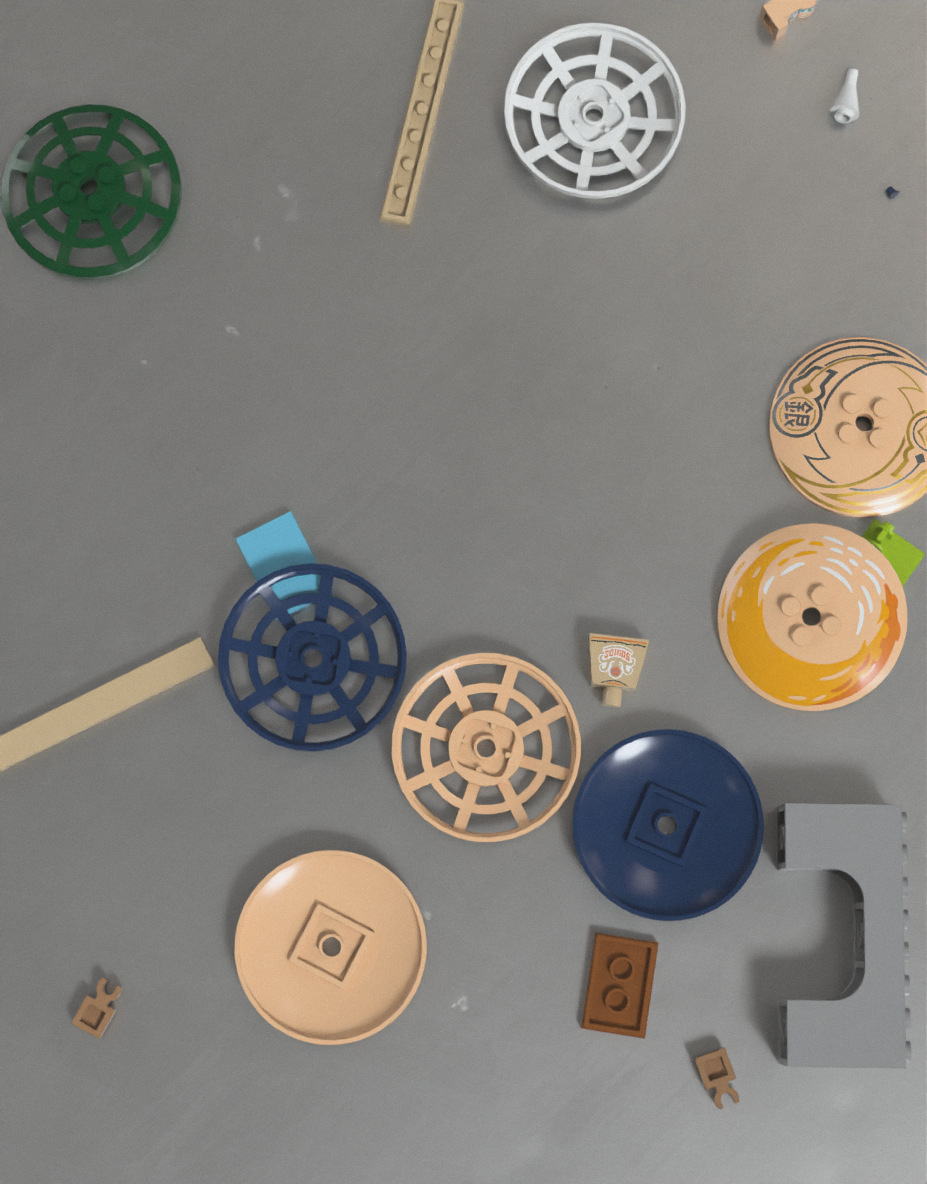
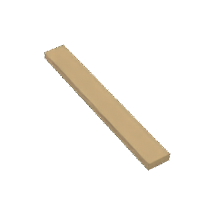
M434 0L380 216L381 222L410 228L464 10V1Z
M199 637L1 735L0 772L214 667L215 664L202 638Z

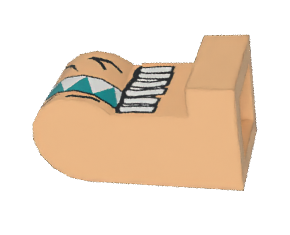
M771 0L762 6L759 17L774 40H777L786 34L790 22L797 18L809 17L815 8L817 0Z

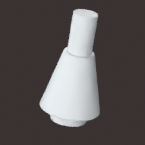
M853 68L846 71L844 85L829 111L830 115L840 123H850L859 118L856 88L859 72Z

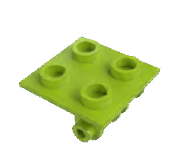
M874 518L862 537L873 544L886 557L897 573L903 587L926 554L893 531L895 527L887 521H884L882 524Z

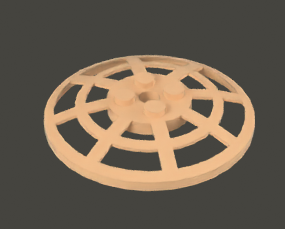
M475 653L463 655L442 663L429 671L414 685L404 699L396 716L392 733L391 754L394 772L400 788L410 805L424 820L438 830L459 839L472 842H499L514 839L531 832L545 823L560 808L569 795L577 777L581 759V737L578 721L570 702L561 688L547 674L534 665L516 657L499 653ZM476 664L507 666L501 684L477 683L462 687L455 670ZM518 671L528 674L541 683L553 695L558 705L541 713L539 708L528 697L513 689ZM443 676L451 693L435 706L427 721L409 716L412 706L422 692L435 680ZM477 693L498 694L492 711L482 710L477 712L474 711L467 696ZM511 698L521 704L533 718L516 726L510 718L504 715L509 699ZM456 702L463 719L457 723L453 731L437 726L436 722L442 713L451 704ZM565 716L571 739L569 768L550 763L552 758V740L548 724ZM404 727L422 734L420 754L425 772L411 779L406 777L401 754ZM537 730L540 731L542 739L541 760L523 755V737ZM431 737L449 743L450 760L434 768L430 756ZM482 740L492 741L496 748L494 754L490 757H482L477 751L479 742ZM522 767L537 772L531 784L521 794L516 795L509 778L516 773L518 768ZM456 771L468 782L463 800L449 792L439 779ZM546 775L564 780L561 790L552 803L540 815L530 821L522 803L526 802L539 789ZM431 783L435 791L444 800L459 808L454 826L443 822L433 815L418 800L413 791ZM498 785L505 799V802L499 804H475L480 786ZM510 810L519 826L508 831L496 833L466 831L471 813L497 814Z

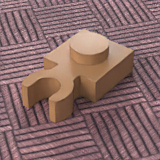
M102 978L98 982L96 987L98 995L96 998L86 995L71 1022L74 1026L98 1039H101L116 1012V1009L109 1006L110 1002L117 999L123 990V987L119 985L112 994H107L104 989L108 981L107 978Z
M722 1047L695 1057L694 1061L704 1088L706 1090L715 1088L713 1100L716 1107L723 1109L721 1096L725 1093H729L732 1096L735 1104L739 1103L738 1093L729 1087L728 1084L729 1081L736 1079L726 1049Z

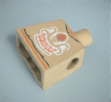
M596 633L589 634L590 685L595 688H603L602 706L620 708L622 691H635L649 646V640Z

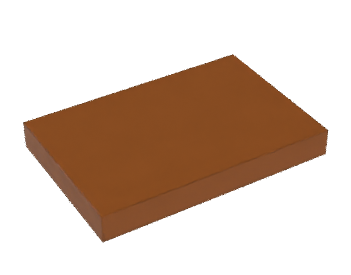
M595 933L581 1024L582 1029L645 1039L659 943Z

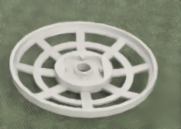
M584 23L559 29L542 38L526 52L510 77L505 94L504 118L506 132L514 152L520 162L534 177L561 193L580 198L600 199L616 197L634 191L648 183L663 170L673 157L680 143L685 124L686 104L678 73L667 56L655 44L644 36L624 27L606 23ZM601 37L598 55L578 56L562 63L553 49L554 46L575 38ZM613 39L623 41L638 48L649 56L655 64L641 75L629 64L610 57ZM543 55L552 70L541 81L535 92L534 99L516 94L525 72L537 58ZM596 65L594 79H586L576 83L568 72L581 66ZM608 67L622 72L633 82L623 90L619 89L613 83L606 81ZM662 74L666 77L674 97L675 119H657L656 101L649 84ZM556 79H559L566 89L560 104L543 102L549 87ZM639 92L643 94L648 118L630 116L628 101ZM514 107L531 111L532 128L539 145L527 152L523 151L515 132ZM590 109H597L602 113L603 117L599 121L593 122L588 120L585 114ZM540 114L558 117L561 132L547 140L541 127ZM627 130H646L640 144L630 154L620 142ZM654 132H673L664 155L647 172L636 160L648 148ZM567 142L581 149L580 165L566 160L555 150ZM609 148L620 160L611 165L592 167L594 152L604 151ZM547 155L560 167L577 173L576 189L564 186L550 179L539 171L533 162ZM627 168L637 179L628 185L612 190L588 191L590 176L608 175Z

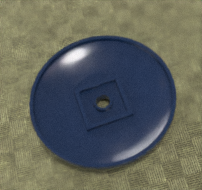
M662 729L642 732L620 741L607 750L593 764L579 788L573 810L572 827L579 861L590 881L609 901L623 910L643 918L659 921H680L695 918L717 909L730 900L743 887L752 874L761 852L764 820L757 789L745 768L731 753L716 742L701 735L682 730ZM665 816L672 818L676 825L674 832L669 835L661 833L658 829L659 819Z

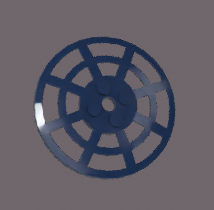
M309 563L293 565L274 571L258 580L244 592L233 606L224 623L219 640L218 666L220 680L225 695L235 713L262 738L278 746L296 751L317 752L333 750L351 744L367 735L382 722L392 709L401 691L406 673L407 652L405 636L399 618L391 604L376 587L363 577L347 569L327 564ZM321 575L319 594L297 595L281 602L271 588L272 585L295 576ZM334 577L359 587L372 597L378 605L362 616L349 603L331 596ZM261 594L271 610L258 623L252 634L251 641L232 638L234 628L241 614L251 601ZM317 603L314 621L296 624L287 611L302 604ZM329 606L345 612L355 622L342 632L338 631L332 625L327 624ZM385 615L391 624L396 639L397 666L379 663L378 645L373 630L370 627ZM277 618L287 631L281 638L278 646L260 643L268 626ZM362 632L368 644L369 662L351 659L348 642ZM229 650L248 654L249 674L256 691L241 701L235 693L230 677ZM310 650H317L322 654V662L317 667H309L305 664V655ZM258 656L276 659L279 676L266 685L262 683L259 674ZM348 672L367 674L361 689L350 700L340 686L346 679ZM376 676L395 678L385 703L375 716L366 723L356 707L369 694ZM286 686L301 694L298 712L282 706L272 695ZM330 693L340 707L337 710L324 714H310L313 696H322ZM264 701L277 714L295 721L292 740L267 730L254 720L248 711ZM346 715L356 729L346 736L331 741L305 742L308 724L328 723Z

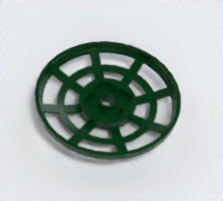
M87 104L69 107L37 122L22 136L13 148L6 162L1 182L3 215L8 229L21 249L43 268L61 276L80 280L112 278L129 272L145 263L161 248L170 236L177 222L181 207L182 184L180 171L173 152L165 139L152 125L139 116L124 109L108 105ZM86 112L113 114L106 128L80 127L68 130L63 120L64 117ZM124 119L130 120L144 129L156 141L161 150L143 155L141 150L131 140L118 133ZM52 123L58 136L42 147L33 162L17 159L20 151L28 141L41 129ZM80 136H101L95 151L79 152L73 141V138ZM113 141H116L124 146L135 159L118 165L107 154ZM62 144L68 157L61 162L58 168L42 165L47 155L58 145ZM163 162H167L171 179V198L168 209L151 202L153 182L149 167ZM12 170L28 174L26 179V198L29 209L15 218L13 217L9 200V183ZM141 170L143 180L141 197L126 192V181L124 176ZM37 176L52 180L53 193L51 197L38 204L35 196ZM86 181L97 183L96 190L91 194H85L81 191V187ZM122 204L137 209L130 220L120 229L116 230L110 217L120 209ZM59 207L69 218L65 232L62 233L51 226L43 215ZM146 213L163 220L159 230L152 239L138 252L129 256L121 240L137 228ZM35 220L48 236L61 243L56 261L35 249L19 229ZM81 223H100L105 236L91 239L76 238ZM110 245L118 261L99 267H75L68 265L73 247L95 249Z

